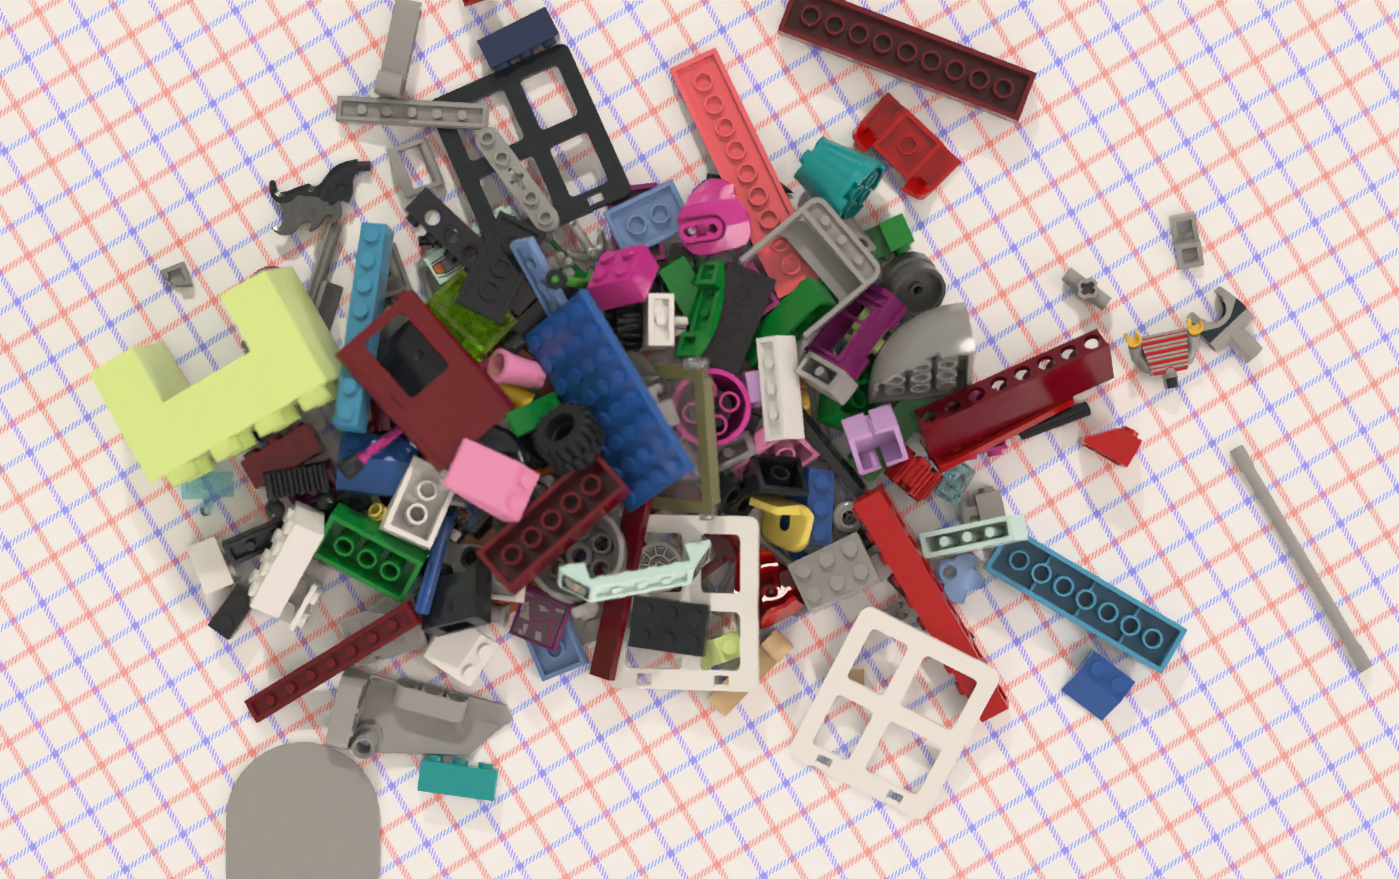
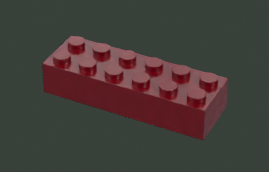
M596 455L594 457L595 460L592 463L586 464L585 468H579L573 473L570 471L565 473L524 509L518 522H509L476 552L480 559L514 596L632 493L600 455Z

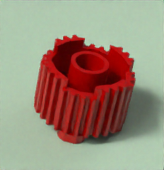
M905 444L909 459L886 466L885 469L887 470L883 474L893 483L897 484L911 498L920 502L929 496L944 476L933 467L929 469L932 465L921 455L914 457L916 453Z

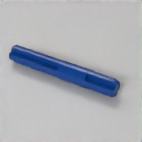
M447 515L444 516L429 553L414 611L418 614L428 615L430 612L454 524V519Z

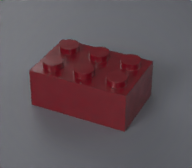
M300 421L288 428L290 433L284 437L278 434L266 441L267 447L262 450L256 447L243 455L245 460L241 461L240 464L255 489L265 487L264 471L303 465L328 450L312 423L305 424V422Z

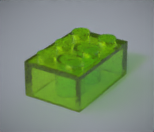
M461 268L426 305L472 357L480 363L508 335L518 320L507 312L500 326L454 303L468 275Z

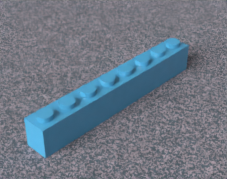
M361 222L344 346L383 314L394 231L387 224ZM381 330L365 343V347L375 359H377ZM341 363L333 425L340 431L366 433L371 396Z

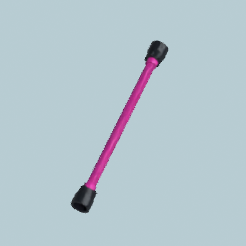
M512 331L497 343L498 347L495 350L503 348L512 354H517L526 345L515 331ZM490 355L486 357V360L484 359L480 362V366L484 370H487ZM396 425L394 429L388 431L386 435L380 437L378 441H375L364 451H360L357 454L352 453L336 464L348 481L365 468L364 464L368 462L369 457L374 456L377 451L382 450L385 445L387 446L390 441L395 440L403 432Z

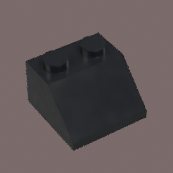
M755 454L749 458L743 474L747 493L792 498L809 496L810 492L800 458Z

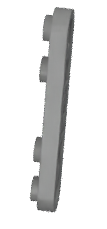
M492 127L482 128L475 137V142L480 152L533 225L546 234L555 232L560 224L557 211L501 134ZM513 170L518 177L524 176L521 180L526 188L525 190H522L517 183L512 185L514 180L509 171Z

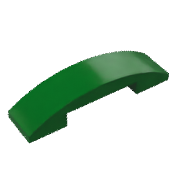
M721 260L700 262L695 285L701 288L690 330L689 332L681 333L675 355L678 358H698L707 348L715 333L722 311L725 291L724 262Z

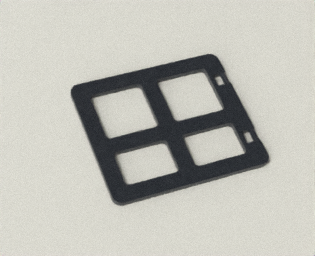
M564 44L552 46L523 61L512 64L511 67L501 72L496 71L432 100L473 103L498 91H504L523 133V139L509 145L519 161L529 157L535 160L552 198V206L560 218L559 227L606 205L608 206L620 201L631 192L630 183L569 47ZM552 67H557L575 104L577 115L547 129H541L521 83L527 78ZM437 128L484 239H486L496 218L480 181L482 178L495 173L485 157L474 161L470 160L457 129ZM585 133L592 142L607 176V182L573 197L566 188L551 154V149L560 143ZM602 193L604 200L592 205L589 204L588 198ZM529 218L521 220L535 227Z

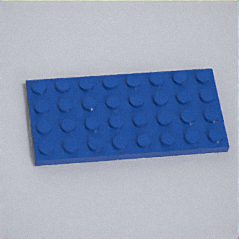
M587 288L578 292L523 336L542 370L547 373V377L556 393L561 395L559 397L565 405L566 402H572L573 404L579 402L602 425L605 432V437L603 438L605 442L600 447L601 452L599 455L632 491L622 501L629 513L635 511L695 469V466Z

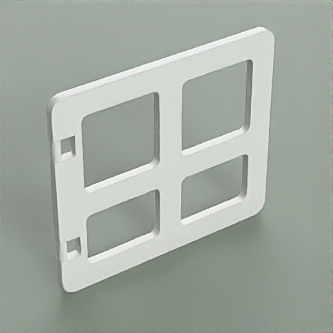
M650 514L646 533L681 534L682 553L685 544L692 541H701L703 534H736L740 537L739 593L704 592L701 588L700 570L693 582L689 585H683L680 592L651 591L635 594L711 605L710 611L738 612L740 614L739 670L704 669L701 665V657L682 654V667L680 669L629 667L627 665L626 624L615 681L608 680L609 684L615 688L730 692H751L755 690L759 685L758 520L752 516ZM611 516L620 528L622 516L620 518ZM632 595L630 609L633 608L634 595ZM638 673L651 674V682H638ZM715 676H729V685L715 684Z
M866 606L862 608L795 734L790 744V753L793 757L826 772V774L871 797L885 802L915 819H922L930 811L999 683V672L990 665L873 606ZM874 629L906 644L908 647L884 693H878L850 679L848 676L868 635ZM926 656L936 659L975 679L977 682L952 728H946L901 704L906 690ZM839 695L871 710L873 713L848 759H844L814 743V738L835 698ZM891 722L897 723L941 747V751L918 793H911L866 769V765L888 724ZM819 754L832 760L829 767L816 760ZM889 790L903 796L900 803L887 797Z

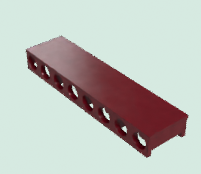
M1097 329L1092 330L914 410L921 436L920 444L927 453L928 459L931 461L1113 379L1114 372L1109 343L1104 340ZM1090 339H1096L1098 347L1087 348L1085 343ZM1073 350L1068 359L1062 357L1064 351ZM1051 360L1047 363L1045 369L1039 368L1041 361ZM1026 370L1027 372L1023 375L1022 380L1015 377L1017 372ZM996 381H1004L1000 385L999 390L992 388ZM980 391L976 401L969 399V395L972 392ZM957 402L953 407V411L946 410L948 403ZM934 412L930 417V422L922 420L925 413Z

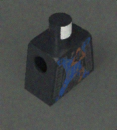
M471 502L468 508L450 505L446 512L447 516L454 519L450 540L457 545H460L467 534L479 540L493 527L492 515Z

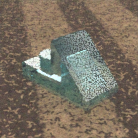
M963 462L945 471L944 477L934 488L933 492L955 508L959 504L976 471Z

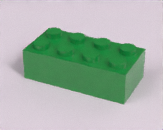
M339 502L324 527V537L313 556L402 604L421 571L430 550H423L378 530L380 523Z

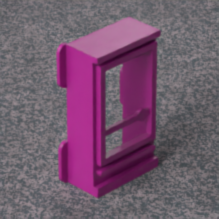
M873 283L855 301L829 321L811 342L810 347L806 346L804 350L808 353L811 351L844 370L855 381L869 363L868 354L887 329L893 330L906 314L907 307L892 292ZM863 307L872 310L865 321L856 317ZM854 322L861 324L839 356L830 352L838 340L844 337Z

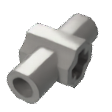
M1071 267L1061 279L1076 291L1075 296L1081 301L1087 299L1102 311L1112 299L1097 287L1098 282L1092 277L1086 279ZM1090 283L1092 294L1087 293L1083 295L1081 293L1083 290L1080 287L1081 284L1086 285Z

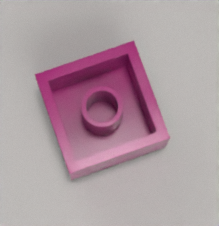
M645 244L628 246L625 249L607 251L601 254L587 289L601 310L646 301L659 265Z

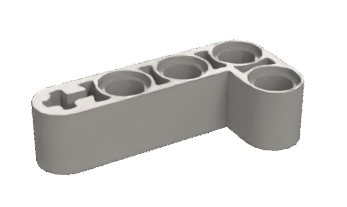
M395 0L381 70H378L374 85V93L376 95L403 99L422 11V2Z

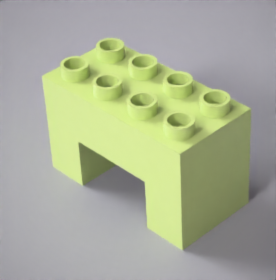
M293 266L263 270L220 295L250 352L189 387L165 342L132 347L88 373L150 483L168 478L173 488L187 481L191 483L216 469L210 458L211 456H213L216 463H219L230 456L231 458L237 457L258 445L259 442L253 434L254 431H257L261 438L272 432L278 433L301 420L302 417L296 408L300 405L303 411L307 412L315 407L321 408L336 400L341 362L335 355L340 349Z

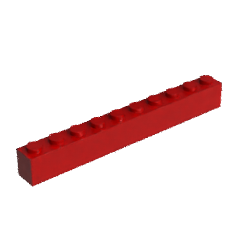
M882 484L855 498L853 502L854 508H852L855 518L858 522L863 521L867 528L865 534L872 544L876 543L880 550L878 556L885 566L888 564L892 570L891 578L897 587L901 586L905 592L904 600L910 609L914 608L918 614L916 619L923 631L927 630L930 636L987 664ZM943 664L947 673H953L957 680L955 685L958 692L962 696L966 695L967 699H969L977 684L976 680ZM999 683L979 718L981 722L1009 709V699Z

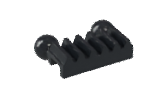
M324 461L263 472L268 499L264 510L270 519H280L285 513V505L282 501L278 500V497L284 498L288 495L295 496L299 493L305 494L319 490L316 496V504L320 509L330 510L336 505V496L329 490Z

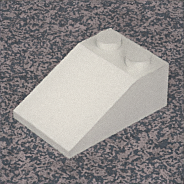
M413 456L388 505L378 530L423 550L430 549L455 493L442 485L448 471L443 470L439 473L431 463Z

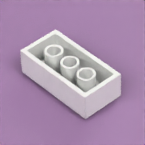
M297 500L292 508H287L282 520L284 522L281 529L277 528L271 539L272 546L270 549L266 548L260 559L262 564L258 570H253L249 578V583L251 584L248 591L250 607L279 618L324 537L325 512Z

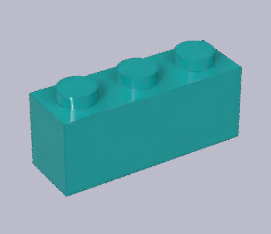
M428 755V759L423 758L421 760L417 791L494 801L499 768H494V764L489 762H479L477 766L468 764L469 760L453 758V762L443 761V756Z

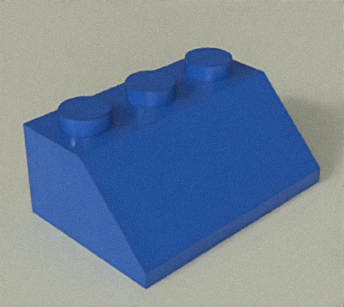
M342 431L338 462L352 453L357 454L360 451H364L383 436ZM393 439L382 450L380 449L374 456L369 457L368 462L364 464L365 468L348 481L337 467L336 491L393 497L413 456L420 458L421 452L409 439Z
M803 468L810 492L809 496L784 498L807 506L814 515L811 536L807 546L826 547L831 544L835 472L833 469ZM782 515L780 528L783 531H787L790 526V515Z

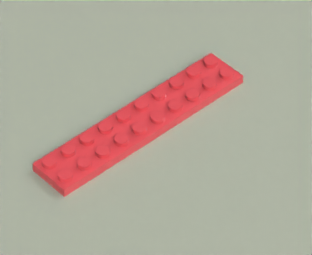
M715 47L669 70L720 178L735 185L736 198L743 204L751 219L750 240L752 245L755 246L791 216L794 210ZM784 237L776 238L757 254L767 276L776 280L773 289L779 300L788 296L798 286L799 282L807 277L821 280Z

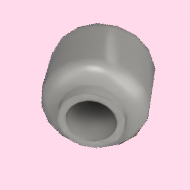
M853 499L842 500L833 509V523L839 531L845 534L858 532L864 525L863 521H857L853 512L851 514L848 513V511H852V508H854Z

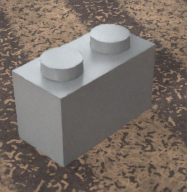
M809 351L795 370L810 387L842 406L845 405L859 386L844 370Z

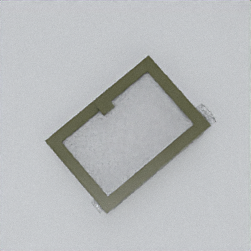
M687 358L683 360V365L650 363L660 374L659 379L654 383H659L662 386V392L657 394L658 400L663 401L672 398L680 423L671 428L695 466V469L653 497L651 508L699 514V520H712L715 518L714 515L718 514L717 504L721 502L712 377H708L709 358Z

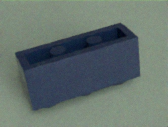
M543 7L478 40L477 43L491 70L497 69L498 72H501L512 66L510 62L518 58L523 61L535 54L533 50L541 46L547 49L557 43L556 39L560 37V34L547 8Z

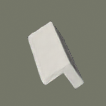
M775 335L756 338L765 442L805 438L800 379L799 375L795 372L798 367L796 337L794 335Z

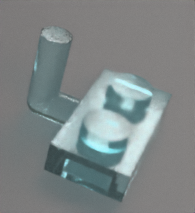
M233 471L210 472L191 483L185 482L181 485L182 500L203 498V507L200 509V513L202 516H211L214 513L213 498L234 497Z

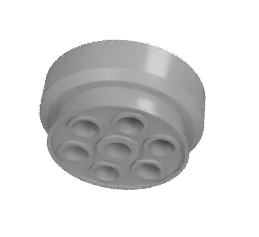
M607 514L584 537L577 540L534 580L547 594L559 601L569 604L588 602L559 587L557 583L558 575H553L552 569L559 563L563 564V566L571 563L578 564L575 562V556L578 552L584 551L587 556L582 563H585L590 579L598 577L596 570L600 565L608 566V572L604 576L624 572L627 564V544L621 529ZM603 539H608L609 547L604 551H599L597 548L598 543Z

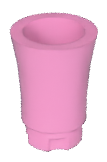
M503 348L493 352L487 366V373L496 384L540 389L547 378V373L542 370L540 364L536 361L522 358Z

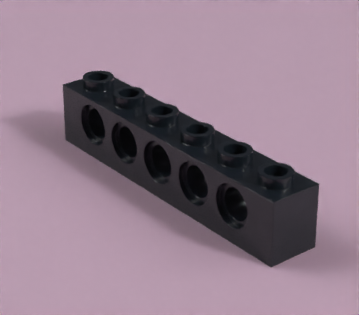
M425 187L405 208V213L408 214L405 219L413 227L417 228L420 226L427 232L424 237L434 246L440 244L445 249L443 252L445 257L453 264L458 261L464 267L462 272L467 276L475 260H466L463 257V252L467 248H474L479 253L484 241L436 195ZM431 212L437 213L440 217L439 223L436 225L427 224L425 221L427 214ZM447 231H456L459 239L455 243H448L444 239V234ZM525 279L507 312V315L510 317L514 314L518 318L537 298L531 285Z

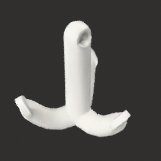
M574 220L571 224L568 223L567 225L586 253H578L571 249H566L565 253L576 261L589 262L592 260L597 262L599 255L605 247L603 228L599 227L597 229V243L594 247L577 220Z

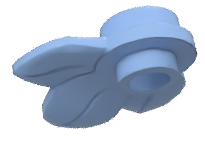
M962 553L953 560L945 559L941 561L936 567V577L944 584L945 593L949 599L958 604L965 603L966 590H977L985 585L981 574L973 569L978 562L977 556L970 553ZM946 567H951L953 570V574L950 577L944 575Z

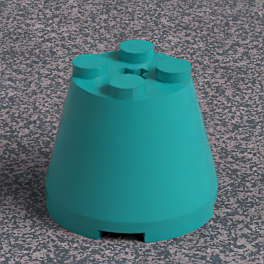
M822 136L812 151L807 149L799 160L802 166L796 171L794 178L811 198L819 197L824 199L838 216L845 220L850 217L854 218L864 207L863 203L871 191L876 190L885 171V165L875 157Z

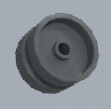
M915 251L902 253L894 257L883 271L882 287L892 292L907 307V312L904 316L913 318L927 310L939 307L945 297L946 283L931 259L923 253Z

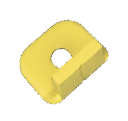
M758 495L750 497L749 505L764 510L761 532L768 543L794 553L800 552L807 547L814 522V515L807 506L779 496ZM782 515H790V526L787 531H783L780 528Z

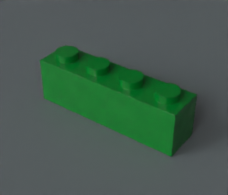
M678 255L660 266L656 277L666 294H674V307L680 317L688 318L687 329L690 330L701 288L695 285L697 276L694 271L697 269L693 261L689 257L685 258L683 255Z
M810 277L805 278L799 282L798 286L788 296L781 300L780 304L771 313L763 318V321L757 327L746 355L752 367L759 369L756 338L794 335L797 343L803 337L805 331L837 305L824 282Z
M931 398L898 401L892 408L904 444L918 428L917 418L913 411L934 402ZM931 412L925 413L922 420L924 421ZM876 447L875 451L882 469L861 475L870 483H873L886 467L880 447ZM850 452L847 455V457L850 459L848 464L855 471L858 472L852 453Z

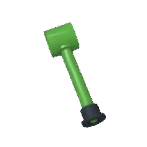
M590 268L586 278L566 276L559 269H551L546 274L545 282L548 288L552 290L568 286L580 288V292L588 287L595 268Z

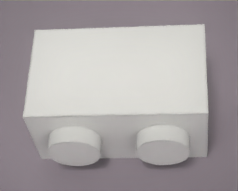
M218 535L186 547L205 595L237 583L236 577L239 576L235 565L233 566L232 563H229L226 552L222 547L224 539H219Z

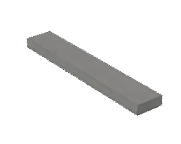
M338 96L335 121L339 123L480 131L482 128L489 126L490 105Z

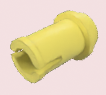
M382 503L372 504L368 509V517L381 524L387 507Z

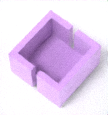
M890 403L869 410V415L864 416L861 413L841 420L860 476L882 469L875 451L876 447H880L886 466L909 459Z

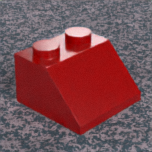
M1122 426V428H1113L1080 437L1077 443L1120 467L1128 468L1143 440L1138 438L1139 433L1128 426Z

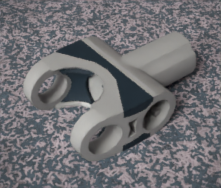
M1218 286L1214 292L1222 304V316L1216 322H1207L1202 318L1204 328L1200 333V338L1217 354L1229 345L1247 364L1263 349L1245 329L1255 317L1239 299L1223 287ZM1194 312L1187 316V319H1191L1192 325L1199 323V317Z

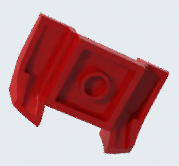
M889 92L865 115L852 131V138L860 151L865 153L870 147H873L908 181L900 190L917 200H923L930 195L962 163L947 149L940 139Z

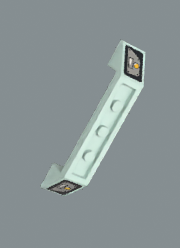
M710 540L685 544L682 557L683 562H674L670 565L659 567L651 566L632 572L624 571L610 576L602 575L594 579L589 578L585 563L567 564L559 567L557 583L559 587L590 603L689 585L707 562L711 542Z

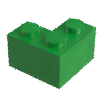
M903 213L864 231L876 246V252L873 257L879 264L887 261L885 256L891 253H895L898 256L912 249L910 245L915 242Z

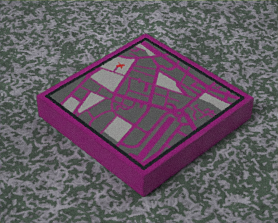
M527 585L524 603H519L509 633L550 651L557 652L573 604L559 601L545 591Z

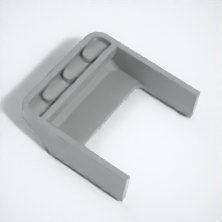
M819 197L808 200L739 258V263L743 267L776 238L784 237L835 295L839 304L803 333L805 341L855 301L880 275L878 261L824 199Z

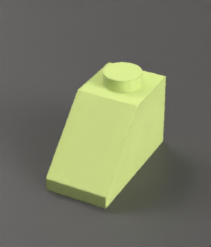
M735 629L707 640L706 655L701 657V665L704 669L740 657V635L738 630Z

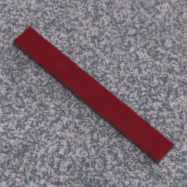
M653 498L631 513L624 506L620 529L627 544L625 571L632 572L638 570ZM632 595L604 601L590 675L615 681Z
M406 601L244 702L255 722L259 723L423 622L418 613L414 611L411 601Z

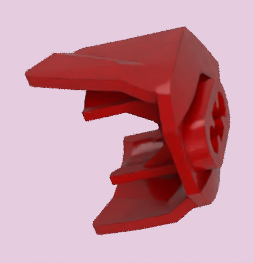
M759 549V629H764L793 615L806 605L789 569L770 550ZM740 551L738 552L735 564L734 593H739Z

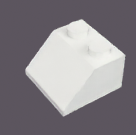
M472 628L440 637L433 635L420 655L453 678L471 687L499 644L478 628Z

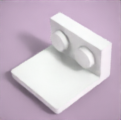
M303 573L279 616V619L290 624L289 629L294 631L299 629V627L306 626L312 613L308 612L310 607L318 604L324 593L321 590L323 583Z

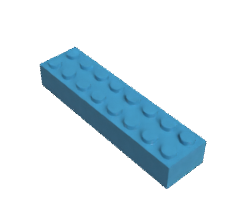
M1030 536L1025 541L994 547L982 567L983 570L1161 674L1188 629Z

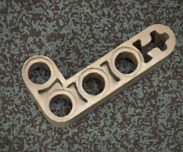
M773 628L759 643V681L794 648V645L776 628ZM740 663L734 670H739ZM727 676L720 684L729 685V676ZM713 691L706 700L725 717L749 692Z

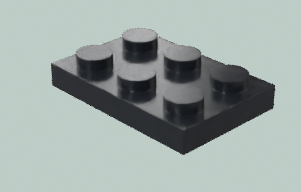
M634 595L628 647L704 657L706 655L711 605Z

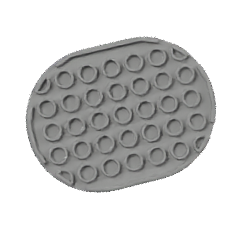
M293 742L274 747L263 753L243 770L231 790L226 809V879L380 878V808L374 787L363 769L353 759L335 748L324 744Z

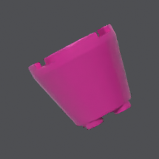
M716 368L704 369L705 377H712L713 399L717 402L716 407L719 409L718 413L714 412L717 446L724 445L737 438L749 421L751 412L749 394L743 383L733 374ZM683 380L673 400L680 420L677 426L688 439L698 444L694 381Z

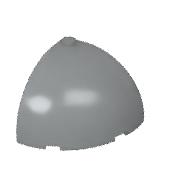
M965 302L947 304L920 313L906 321L889 336L877 353L871 367L868 381V404L945 397L972 385L975 349L969 313Z

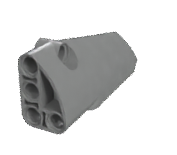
M349 667L344 671L338 685L325 745L352 750L353 754L359 759H368L373 753L470 755L489 737L511 722L513 716L506 704L410 678L394 680ZM360 741H366L370 745H363Z

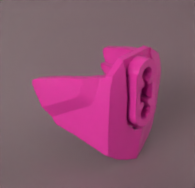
M710 178L688 196L686 204L681 208L677 221L683 246L692 254L714 256L738 249L748 243L751 235V219L743 204L736 198L734 184L724 179ZM687 228H691L692 230L696 229V232L693 235H691L687 231Z

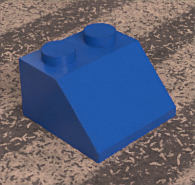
M1091 649L1061 688V691L1102 721L1123 700L1135 684V681Z

